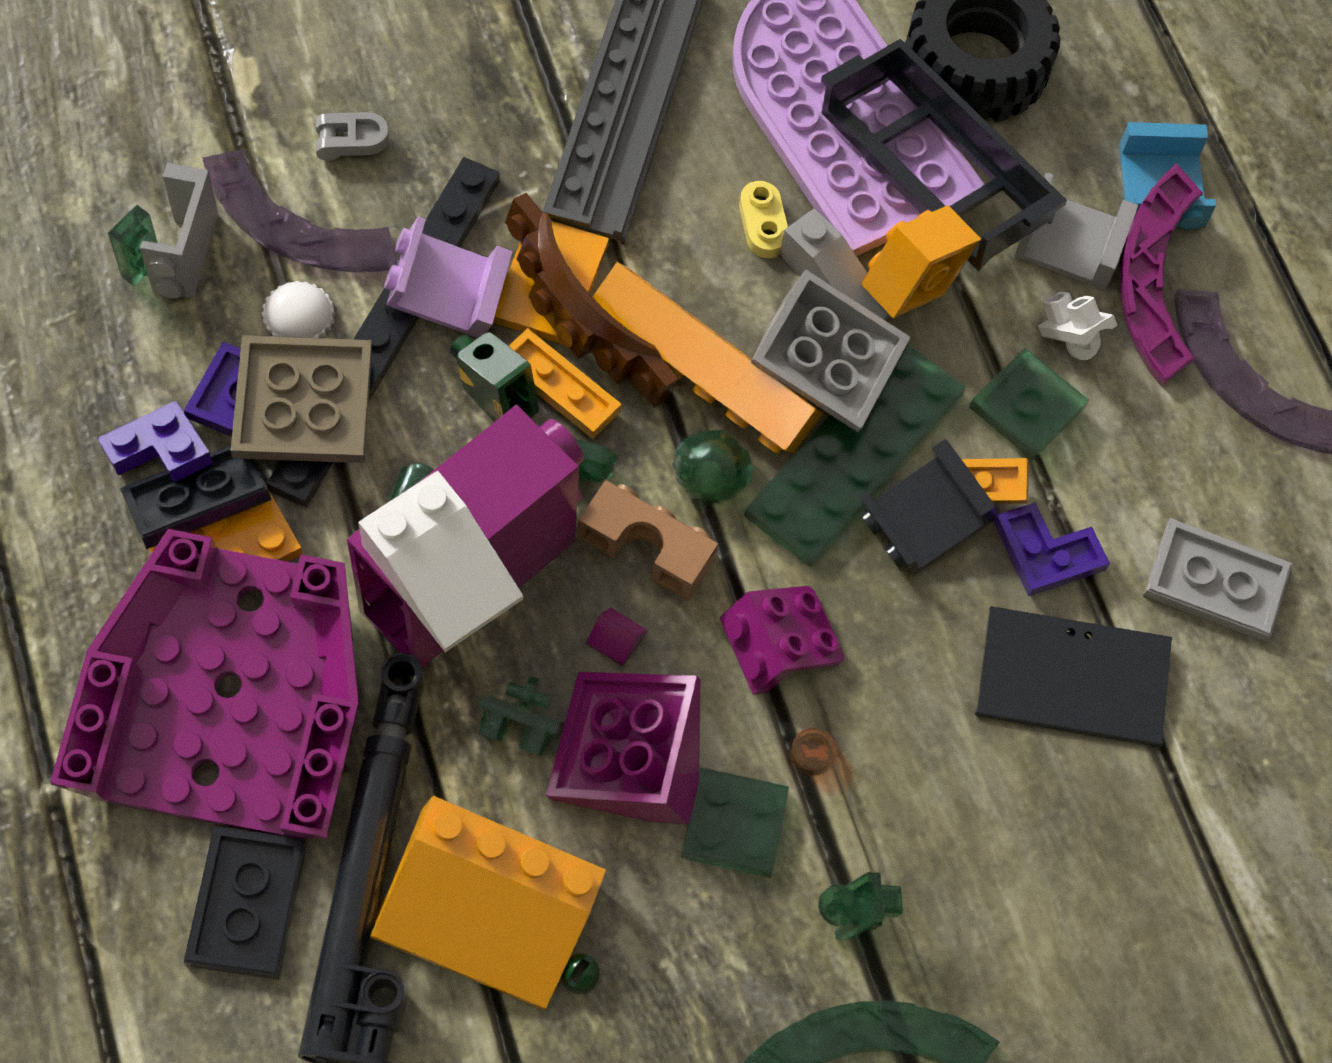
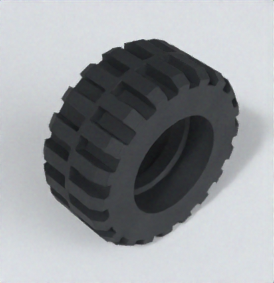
M918 0L912 14L905 43L985 121H987V118H993L994 122L1008 119L1010 113L1014 116L1023 113L1028 109L1029 105L1036 103L1041 97L1057 58L1061 37L1058 34L1060 30L1058 19L1055 15H1052L1053 8L1047 0ZM966 32L983 33L1002 42L1012 55L1002 59L978 58L960 49L951 37Z

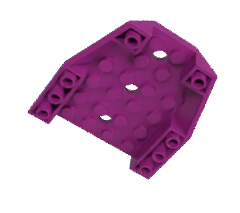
M168 529L87 649L50 784L113 805L252 832L294 838L327 839L359 706L345 563L307 555H300L298 564L219 549L216 547L212 537ZM249 591H257L264 596L261 607L252 612L242 610L239 607L241 597ZM227 676H236L242 681L239 693L230 698L218 695L217 686L219 682ZM205 763H213L219 767L218 779L209 786L198 785L194 778L197 768Z

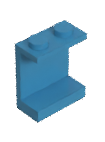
M1128 122L1119 143L1124 200L1137 204L1138 210L1147 194L1159 179L1177 163L1203 194L1188 208L1176 227L1183 229L1206 227L1216 208V199H1205L1200 163V154L1208 140L1207 125Z

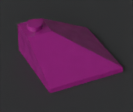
M578 672L546 796L551 800L643 821L689 825L699 785L700 678L689 675Z

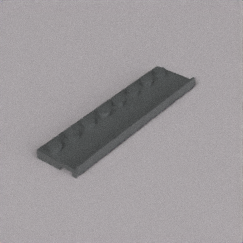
M615 0L543 209V213L547 214L552 221L619 240L621 244L625 245L704 0Z

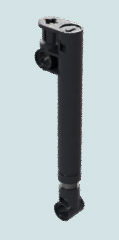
M407 653L391 655L384 661L381 668L382 681L372 723L377 731L376 735L367 737L363 754L365 759L362 760L298 1052V1058L310 1063H391L388 1059L393 1034L399 1032L402 1014L406 1008V994L401 979L390 971L366 967L372 939L370 935L375 925L407 771L405 766L408 764L412 747L405 741V737L413 731L418 702L424 691L422 667L413 655ZM399 674H409L414 678L411 683L405 686H398L391 682ZM383 987L393 989L397 996L391 1005L379 1007L371 1002V997L376 990ZM375 1037H376L375 1046H374V1051H373V1053H372L373 1044H374V1039H375Z

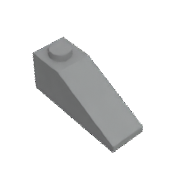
M813 208L784 230L779 256L799 276L806 269L883 320L890 317L887 311L861 285L867 275V271L843 235L820 212Z

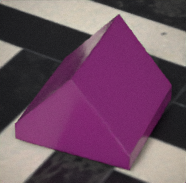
M609 608L599 614L586 644L621 666H624L648 630L613 608Z

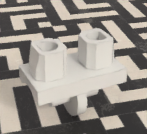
M1061 291L1043 301L1042 304L1048 320L1038 325L1042 337L1065 341L1070 356L1079 360H1088L1100 348L1101 339L1099 331L1113 329L1117 326L1113 314L1099 312L1094 297L1083 296L1072 301L1070 293Z

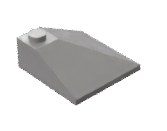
M805 269L778 308L750 363L859 432L905 349L910 336Z

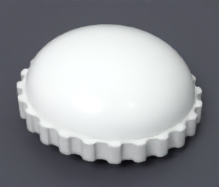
M295 281L278 286L275 291H271L269 297H266V303L262 306L264 309L262 312L263 323L268 333L275 337L322 338L326 337L328 331H331V325L335 322L333 318L335 316L334 305L329 295L325 294L322 288H317L315 284L311 285L308 282Z

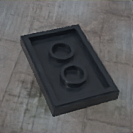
M231 445L210 453L213 464L175 483L165 470L120 488L146 550L157 546L168 529L190 533L271 501L269 490L253 459L232 458Z
M218 826L213 827L183 963L185 966L280 979L307 847L306 839Z

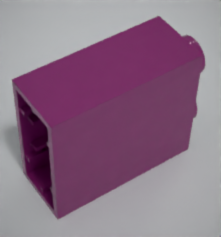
M515 405L422 479L424 480L436 471L440 472L467 506L518 588L575 542L577 503L582 499V494L578 487V465L584 461V455L572 434L554 419L547 420L539 427L518 405ZM359 529L347 538L359 611L398 653L413 655L423 668L444 650L364 549Z

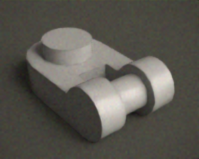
M325 113L316 118V132L320 135V139L316 142V155L322 160L332 161L340 156L378 154L388 145L389 130L387 122L376 113ZM340 132H348V136L336 137Z

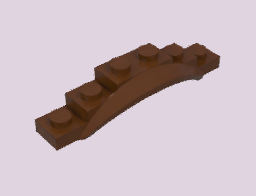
M527 192L514 198L505 224L512 237L522 244L516 260L519 262L523 273L534 281L528 297L535 311L546 318L556 331L560 342L564 346L569 347L578 359L591 352L598 366L607 372L616 383L629 376L636 390L645 396L654 408L667 401L678 378L661 358L656 347L619 323L581 285L558 248L553 233L552 220L540 210Z

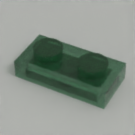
M136 205L108 232L121 277L133 286L143 276H148L140 250L142 241L158 243L150 214Z

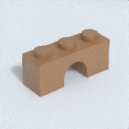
M605 480L578 520L577 538L614 559L621 548L630 541L645 540L652 543L660 552L653 564L652 581L687 601L691 599L716 559L718 543L713 540L708 532L699 527L690 528L676 520L674 514L662 506H651L639 499V496L625 485L616 486Z

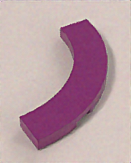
M1177 163L1159 179L1137 210L1123 247L1120 266V294L1129 334L1148 371L1161 387L1195 359L1178 334L1170 312H1167L1163 295L1165 253L1168 242L1184 213L1203 194Z

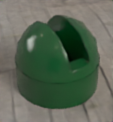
M572 955L562 973V982L570 992L586 994L592 991L598 983L599 966L589 955ZM582 962L589 964L578 983L571 979Z

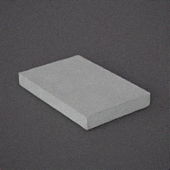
M1170 518L1166 524L1143 597L1267 642L1272 635L1293 563Z

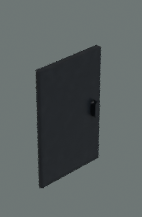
M990 606L975 715L1162 747L1172 637Z

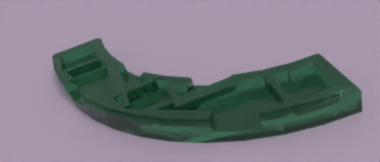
M885 1000L860 1001L837 1005L806 1016V1018L771 1036L744 1063H826L846 1055L876 1051L905 1053L936 1063H985L1000 1042L979 1027L946 1012L943 1014L908 1002Z

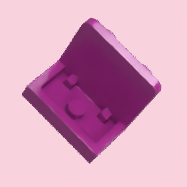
M809 586L748 591L719 617L753 695L767 693L791 672L838 666L845 659L816 592Z

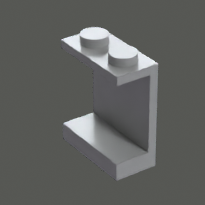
M167 163L163 180L174 222L183 223L176 247L142 241L140 250L153 292H158L167 298L186 297L194 299L219 214L209 170Z
M1046 172L1044 178L1051 184L1054 175ZM1067 200L1066 205L1056 211L1051 224L1046 223L1019 240L1014 257L1106 290L1116 269L1138 205L1123 200L1116 217Z

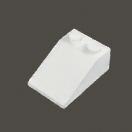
M439 471L434 472L358 522L362 546L444 652H447L523 600V594L471 512Z

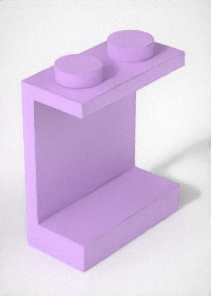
M418 216L410 230L402 229L397 241L395 252L401 253L398 266H391L384 288L391 290L387 306L479 338L493 324L512 251L496 246L487 258L422 234L426 219Z

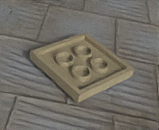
M242 335L231 441L232 458L364 463L373 349L372 340Z

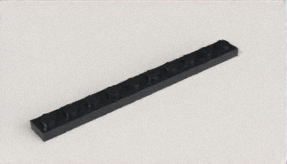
M463 157L427 216L422 234L461 248L500 182V172ZM385 288L354 337L355 340H372L369 401L419 319L418 316L387 306L391 290ZM280 460L266 483L267 488L270 492L307 508L333 462Z

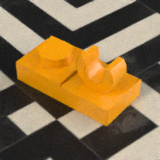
M1027 458L961 459L994 504L1028 503L1029 461Z

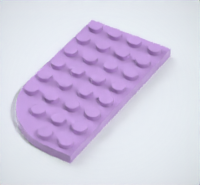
M751 0L738 22L732 54L733 74L742 100L812 207L820 212L843 235L856 256L886 243V234L895 224L900 221L907 223L916 219L921 213L821 114L826 86L821 82V77L857 55L866 59L887 47V44L856 0ZM891 81L884 83L846 106L873 134L918 108ZM929 118L884 144L945 206H951L984 185L959 147Z

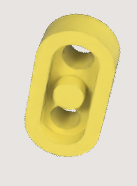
M751 182L743 188L739 203L747 244L750 250L757 256L774 258L780 254L784 230L788 227L781 196L778 189L768 182ZM755 197H764L766 200H758ZM771 230L775 234L767 235L763 231Z

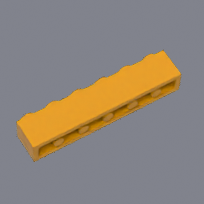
M617 262L593 295L595 301L619 323L640 338L653 344L678 380L685 375L695 383L692 391L710 404H713L717 399L729 408L725 415L743 429H746L748 424L761 432L762 434L758 440L773 452L779 454L781 449L787 452L795 453L824 413L804 397L751 364L752 359L630 268Z

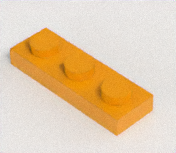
M528 328L509 345L511 349L531 364L536 394L591 439H594L621 412L622 404Z

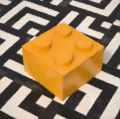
M949 205L933 212L927 210L916 219L907 223L904 221L898 222L888 231L885 237L887 243L882 251L878 252L868 263L870 270L861 285L894 319L944 296L981 241V238Z

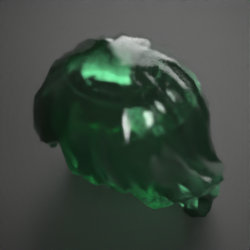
M724 430L700 431L685 438L677 445L672 463L676 479L683 488V491L692 498L699 499L700 502H705L708 505L720 504L725 500L736 497L737 493L741 492L749 484L754 468L748 450Z

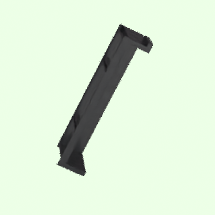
M899 39L866 59L857 55L822 75L821 82L826 86L821 114L921 214L927 210L933 212L945 207V205L884 144L928 118L991 179L990 182L950 206L959 217L1001 191H1004L1022 209L1021 212L982 235L981 241L967 260L978 272L991 258L1046 223L1051 224L1056 211L1066 205L1067 199L903 40ZM891 81L918 108L873 134L846 106L884 83Z

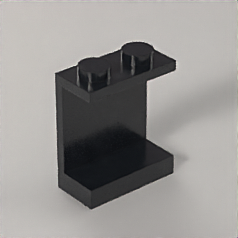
M944 439L932 448L935 457L933 460L879 497L872 500L868 493L860 497L866 509L860 515L874 535L880 531L890 543L884 548L888 556L898 569L906 565L913 576L999 518L995 504L947 439Z

